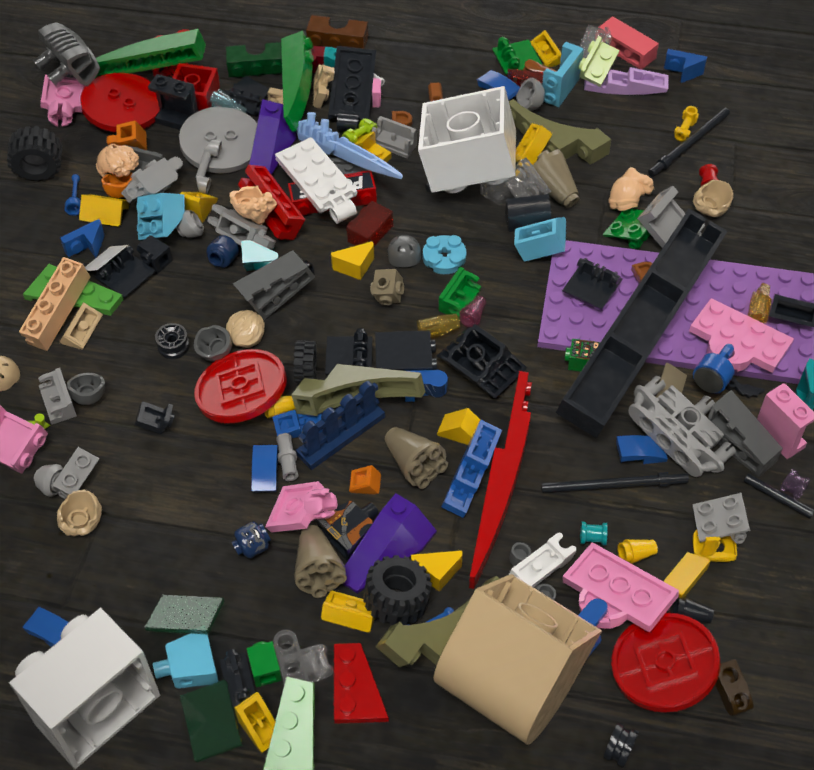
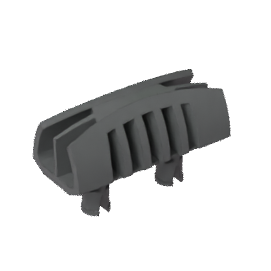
M60 23L49 24L38 30L39 39L46 46V51L33 60L38 68L43 70L52 60H58L61 65L47 75L55 86L67 75H73L79 83L88 86L96 77L100 67L95 56L84 41L75 32Z

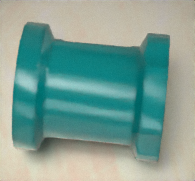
M582 521L580 544L597 542L606 546L607 523L592 525Z

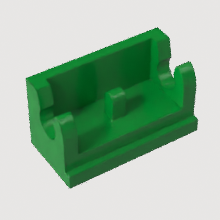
M460 267L439 296V311L461 320L481 291V286L474 283L478 282L479 277Z

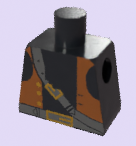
M347 501L334 510L335 514L331 517L316 519L317 526L324 532L331 545L347 561L373 524L372 519L379 514L378 509L371 502L360 509L353 501Z

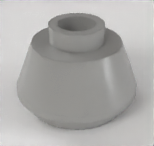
M185 210L183 218L176 226V229L182 237L193 238L203 234L204 226L200 218L192 210Z
M59 464L44 465L35 472V485L44 495L52 497L59 493V490L53 487L52 484L63 470V467Z

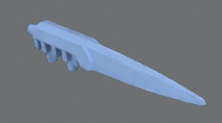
M309 112L307 113V120L299 121L297 127L299 140L304 141L312 137L324 153L328 155H335L349 163L375 173L402 179L403 175L379 157L350 142L345 137L339 138V133L332 132V129L329 128L328 119H322L321 125H319L315 121L316 114Z

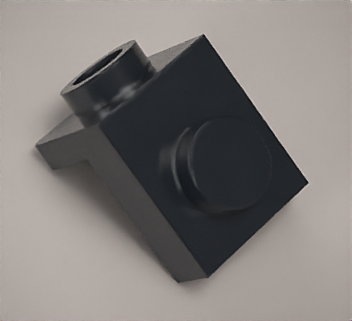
M142 401L139 405L134 425L162 434L166 427L172 425L174 414L171 413L173 405L168 403L164 409Z

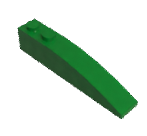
M199 29L164 35L134 43L97 57L96 60L100 69L95 78L110 73H134L202 60L206 43Z
M303 31L281 38L284 119L292 132L297 130L307 104L312 79V62L314 61L311 49H313L310 37H306Z

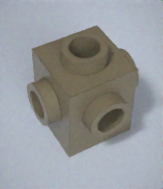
M396 269L375 270L374 281L370 286L371 294L382 305L400 303L401 295L404 293L403 277Z

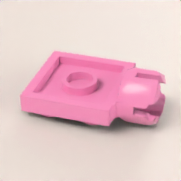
M45 75L41 108L48 109V120L51 124L58 127V121L62 120V127L68 126L72 122L75 112L82 113L80 97L86 85L79 83L75 78L65 77L55 86Z
M319 481L283 486L265 527L270 532L307 529L312 520L329 518L335 514L334 510L337 509L336 496L332 492L329 493V489L324 488Z

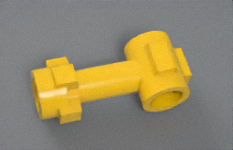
M688 106L684 110L682 115L683 123L681 127L675 128L674 136L678 141H685L690 136L691 131L688 129L698 120V110L694 106Z

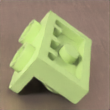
M598 36L596 42H591L587 50L589 55L581 60L578 69H580L579 77L601 87L619 54V50L603 43L602 37Z

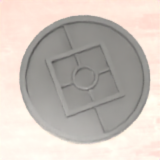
M211 107L200 110L191 115L181 127L179 134L181 152L192 165L199 168L206 145L212 140L222 141L221 153L219 157L211 156L207 171L212 173H230L241 170L248 166L250 162L257 123L248 114L234 108Z

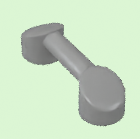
M210 141L203 151L196 175V183L200 193L207 194L209 191L211 179L205 177L211 156L219 157L222 141Z

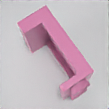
M781 384L766 394L757 420L783 448L781 454L786 459H789L806 447L807 442L802 438L806 426L814 421V411L786 384Z
M0 405V463L22 474L32 463L33 456L38 448L45 443L48 433L41 425L27 422L7 412Z

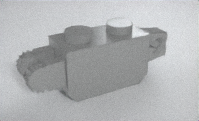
M176 156L168 161L165 158L158 162L154 159L145 166V170L142 171L140 168L131 175L132 180L121 192L122 195L130 203L137 200V197L165 192L178 179L176 172L183 166L182 159Z
M213 204L212 210L220 214V217L218 219L210 216L207 222L216 227L215 231L217 233L231 237L239 245H241V241L251 240L268 249L274 248L276 241L266 235L267 227L259 225L251 219L243 218L236 210H228L221 205Z

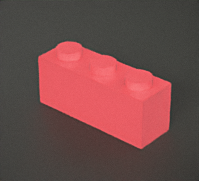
M612 16L598 27L597 38L598 36L602 37L603 43L618 49V56L642 70L656 59L659 43Z

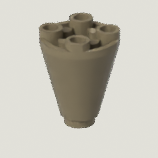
M559 149L550 153L548 150L543 151L538 155V160L525 169V174L532 183L560 205L566 208L574 206L580 200V197L578 196L577 187L563 153Z
M398 427L391 428L386 433L385 442L405 479L413 486L424 489L439 473H443L447 469L446 452L440 444Z
M309 525L307 529H302L299 537L294 577L296 585L301 591L312 594L315 598H321L327 592L343 584L347 577L343 562L324 532L316 525Z

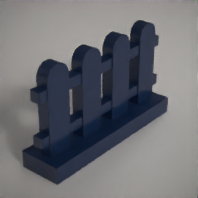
M364 382L356 396L353 397L351 394L345 395L340 402L339 408L334 410L332 407L324 410L319 422L315 424L313 421H308L303 426L299 439L304 444L296 449V454L310 470L316 468L385 418V412L377 405L379 400L375 397V392L378 390L376 383Z

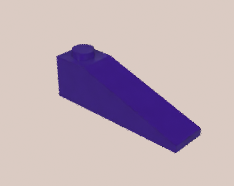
M262 99L249 165L265 166L271 175L279 164L276 161L275 154L289 148L291 144L293 145L297 136V130L292 132L284 119L283 104Z
M395 493L381 510L344 566L347 579L343 585L356 593L361 592L365 589L368 570L371 566H374L375 561H382L383 557L386 556L393 558V555H399V558H404V556L410 557L413 554H418L423 551L435 536L437 530L416 505Z

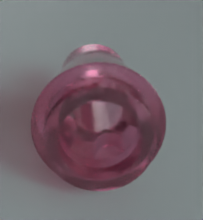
M475 296L471 302L460 310L459 319L463 325L472 327L474 324H479L486 305L485 298Z

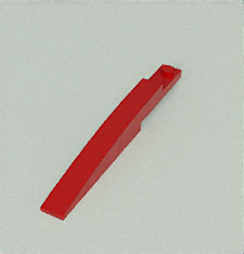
M519 371L505 449L495 448L470 573L469 588L471 589L475 588L494 547L521 467L531 418V412H527L529 401H525V396H530L532 382H528L529 372Z

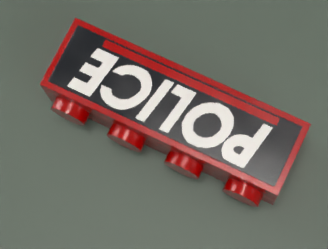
M371 171L344 174L357 190V196L350 199L355 206L377 203L376 186ZM288 183L289 198L302 215L319 212L295 183Z

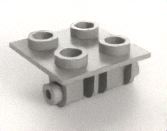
M742 493L692 504L700 542L705 541L706 537L721 538L725 536H731V539L737 544L745 541L746 532L750 531Z

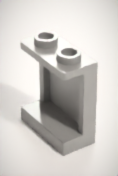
M674 186L660 192L637 218L662 248L685 215L684 211L673 200L678 193ZM704 223L697 233L699 236L702 234L700 231L704 228Z

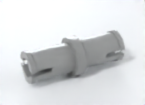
M283 433L276 438L279 448L278 462L282 466L283 479L293 481L298 478L295 462L297 454L293 450L291 435Z

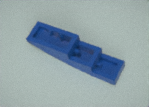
M483 420L479 421L441 506L442 508L462 518L466 515L484 471L490 463L502 432L501 429Z

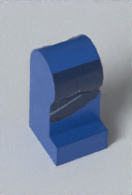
M441 370L410 371L422 374L425 388L423 396L442 397L446 394L448 377L445 372ZM405 397V401L414 402L415 397Z

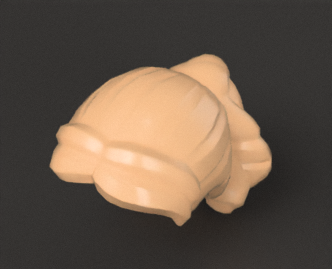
M111 144L100 151L96 169L102 177L107 175V172L118 177L128 176L130 171H134L138 167L139 156L129 146Z
M630 167L612 186L609 197L610 209L625 211L638 207L640 196L645 195V193L651 194L654 189L653 180L649 176L641 174L636 169Z
M258 186L242 187L239 191L230 192V203L236 212L243 218L251 219L259 225L264 223L269 213L277 205L270 192L262 194Z

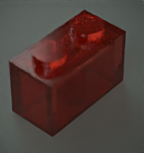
M371 201L366 207L361 209L359 215L354 220L348 223L346 228L348 242L357 246L373 241L375 247L393 227V211Z

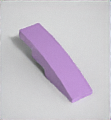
M632 67L629 68L628 73L610 69L601 87L585 80L584 90L621 95L663 93L668 91V75Z

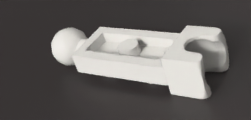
M557 533L546 544L512 568L509 575L512 574L528 585L535 587L558 568L567 564L575 555L576 547L562 548L559 545V540L562 539L563 534Z

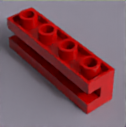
M248 164L245 172L250 179L241 178L238 186L240 188L258 186L262 194L270 192L277 205L264 222L269 226L276 238L294 240L305 218L265 166Z

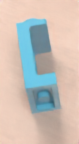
M568 42L563 44L559 70L555 72L545 69L543 74L544 102L559 107L580 79V69L578 67L583 58L584 48Z

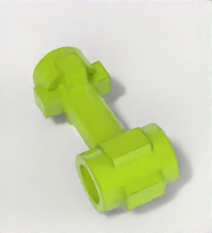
M364 118L360 121L358 129H349L342 134V137L355 143L358 141V137L371 133L373 127L377 128V124L368 118Z

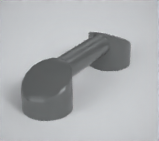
M521 542L515 543L512 546L509 559L514 567L531 555L530 547ZM539 583L533 587L552 600H555L556 591L551 585H540Z

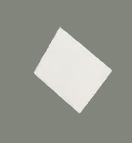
M128 245L110 246L85 267L86 270H98Z

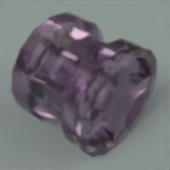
M792 469L780 489L784 492L792 493L793 498L798 500L808 487L811 479L800 476L797 470Z

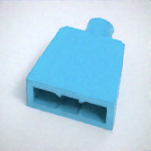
M201 628L167 643L165 647L168 659L153 663L156 679L171 675L175 688L219 683L206 628Z

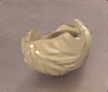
M711 180L696 191L693 203L701 214L719 217L729 209L733 200V190L729 183Z
M243 310L234 313L229 318L226 330L229 332L235 346L251 348L262 339L264 321L256 312Z
M78 490L69 494L58 509V527L68 536H84L92 532L97 527L102 514V507L97 497L86 490Z

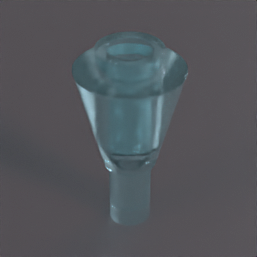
M221 89L218 91L214 90L210 97L211 107L234 108L244 113L247 111V108L237 104Z

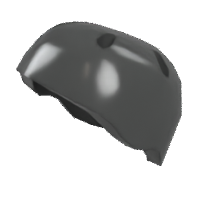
M399 235L391 240L387 250L391 265L395 267H410L417 265L421 261V247L414 237Z
M221 326L204 327L195 336L194 349L198 355L207 361L219 360L231 351V336Z
M82 373L68 380L67 388L70 397L76 403L90 405L98 402L103 396L105 382L104 378L98 374Z

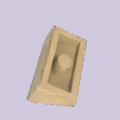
M83 302L59 342L82 350L103 314Z

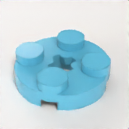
M441 235L431 236L427 239L423 248V262L427 267L433 268V272L451 274L456 272L462 264H465L466 248L459 236ZM444 252H445V253H448V254H447V257H443V255L440 254V253H444Z

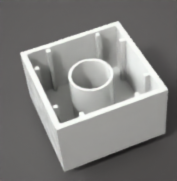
M505 86L423 103L418 152L431 192L445 190L447 193H457L464 190L468 185L483 182L489 185H498L504 183L509 177L515 176L516 127Z
M99 608L90 617L80 615L71 620L63 629L61 640L46 653L38 651L27 656L18 665L15 672L16 677L9 682L34 724L74 769L79 767L160 696L143 651L102 608Z

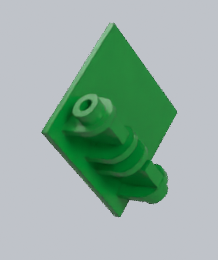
M500 37L498 39V46L492 48L506 75L523 71L525 62L530 59L543 65L529 40L509 44L507 38Z
M629 209L622 211L603 233V236L628 239L631 249H639L643 241L651 235L637 219L644 210Z

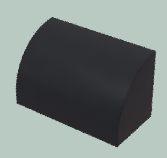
M549 195L506 199L505 219L508 231L514 232L516 228L550 220L551 205Z
M774 294L769 316L814 327V303Z

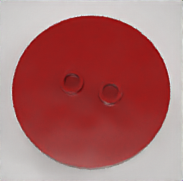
M110 73L99 76L88 86L84 87L80 97L81 110L87 120L99 128L112 132H117V124L135 120L144 129L155 122V117L160 111L156 93L148 89L151 81L130 73Z
M258 349L236 351L216 360L201 374L195 386V401L202 414L213 421L221 423L243 422L261 415L279 400L286 387L287 375L280 359L270 352Z
M665 613L650 632L634 623L621 634L614 646L611 664L617 686L631 702L641 708L655 712H675L697 704L709 694L718 679L721 660L717 643L711 632L704 625L685 615Z

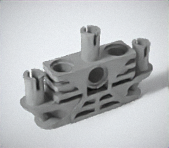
M659 376L653 377L645 386L637 385L634 391L635 404H631L628 410L633 421L690 475L699 477L703 471L722 472L724 470V463L731 456L735 455L736 450L732 446L726 451L731 445L729 442H724L715 452L711 450L724 436V433L705 416L711 410L712 405L715 404L714 400L712 399L707 404L706 402L711 397L704 396L697 404L693 405L673 385L656 398L655 395L666 386L664 380L657 384V381L661 379Z

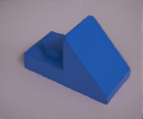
M668 49L664 69L682 72L680 83L703 75L707 56Z
M97 219L60 239L64 252L68 257L88 248L96 258L105 234L101 221Z

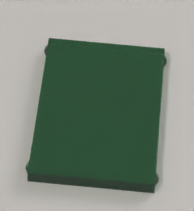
M162 595L145 629L146 631L209 634L225 602L224 598Z
M226 680L180 696L194 754L193 758L196 762L242 746V739L239 734Z

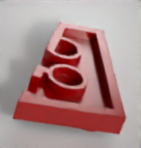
M361 643L334 644V723L389 722Z

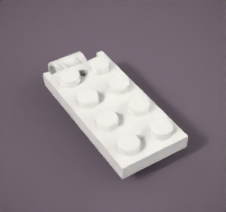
M312 137L275 154L276 161L319 213L329 209L332 219L337 224L357 214L356 207L350 200L357 196V190Z

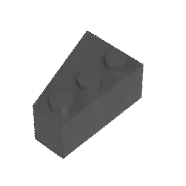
M292 250L236 281L233 285L265 320L314 279L315 276Z
M732 390L712 405L708 419L724 433L718 445L722 446L724 442L731 443L726 451L734 446L736 453L733 457L757 477L763 475L778 461L783 448Z

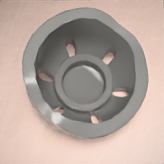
M529 78L523 82L517 92V102L529 111L536 110L544 101L545 90L538 80Z

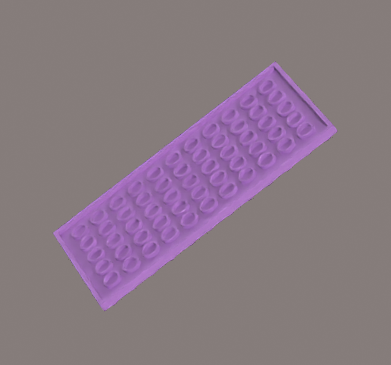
M566 240L565 251L552 254L537 347L566 351V347L571 348L572 339L601 342L639 285L631 271L632 265L641 262L653 263L659 253ZM580 258H587L594 263V266L598 263L600 268L605 266L606 269L613 272L616 271L623 278L602 310L562 292V289L578 269L577 263ZM709 260L645 362L660 365L669 363L674 367L695 369L701 359L707 354L709 341L689 332V329L712 298L794 338L791 347L773 373L750 363L746 369L740 372L734 370V375L799 384L809 358L814 360V327L770 317L769 311L774 294L814 303V273Z

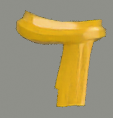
M697 529L693 533V550L695 555L707 558L713 562L736 560L737 545L731 539V536L721 538L706 537L705 541L700 542ZM721 541L724 544L723 552H716Z

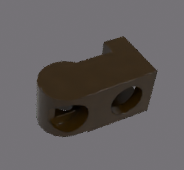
M736 659L722 663L715 685L729 715L734 716L753 709V700L748 690V685Z

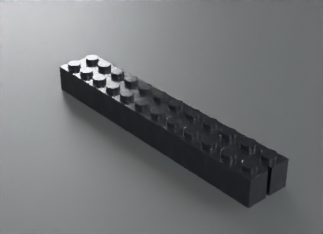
M688 209L563 398L556 411L558 415L595 438L598 437L728 231L710 221L703 234L699 236L697 233L706 218Z

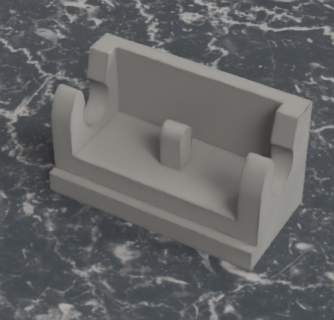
M380 116L377 120V128L373 127L372 132H375L376 143L396 155L408 159L417 146V129Z
M57 368L55 371L41 375L38 378L39 382L50 380L38 386L51 424L76 417L77 415L61 369Z

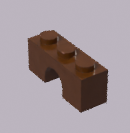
M311 15L306 35L307 38L310 37L313 46L333 48L342 46L365 49L368 40V22L349 20L345 27L336 29L331 27L330 17Z

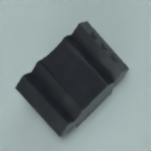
M476 324L466 328L437 355L445 364L451 366L456 372L493 398H496L519 376V371L524 372L527 369L508 350L506 345Z

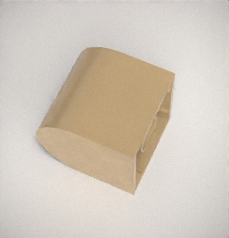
M510 574L476 588L440 656L434 673V682L529 745L540 735L562 704L602 630Z

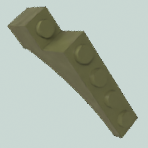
M514 99L509 101L515 126L522 134L525 135L532 123L541 125L552 133L543 151L548 150L550 153L559 149L563 153L565 160L577 153L580 158L590 165L609 154L611 139L600 129H585L559 124L534 114Z
M337 364L325 380L304 378L292 393V399L297 414L318 416L319 413L324 412L329 407L335 408L340 406V402L345 395L351 394L353 397L359 393L360 386L366 381L378 385V390L375 392L376 398H422L425 393L422 374L419 372Z
M497 576L492 577L486 580L482 586L489 584L493 581H496L500 578H498ZM470 599L458 609L440 619L414 625H403L399 622L390 626L376 645V648L399 667L407 664L412 665L421 653L437 666L440 656Z

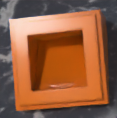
M372 465L351 470L349 491L351 493L379 494L381 473Z

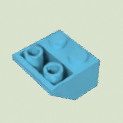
M158 193L137 197L138 240H145L149 235L155 238L168 237L183 218L185 212L184 195Z
M565 217L554 218L515 229L514 245L524 262L565 251Z

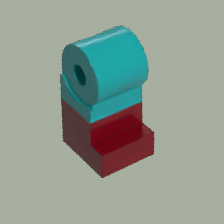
M313 46V49H311L314 57L312 73H316L319 65L334 67L337 48Z

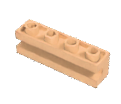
M65 257L62 258L19 330V333L26 337L25 341L29 345L48 351L90 279V275L82 263Z

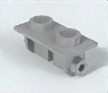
M78 447L52 484L53 487L59 490L58 495L66 499L69 494L78 491L99 461V458Z

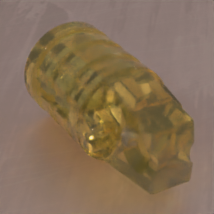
M762 283L757 291L752 293L747 315L763 324L768 321L772 298L769 297L770 285Z
M457 314L437 315L417 320L418 331L430 330L431 338L444 335L460 327Z

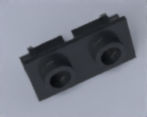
M232 88L231 91L224 90V92L229 93L228 97L224 98V104L227 107L241 111L242 105L245 104L243 112L255 116L259 114L262 96L250 93L248 97L243 95L244 91Z
M236 649L226 651L225 658L219 660L232 709L256 693L245 652L237 653Z

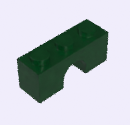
M281 42L265 43L264 52L258 55L249 54L246 51V45L226 46L228 76L241 77L282 73Z

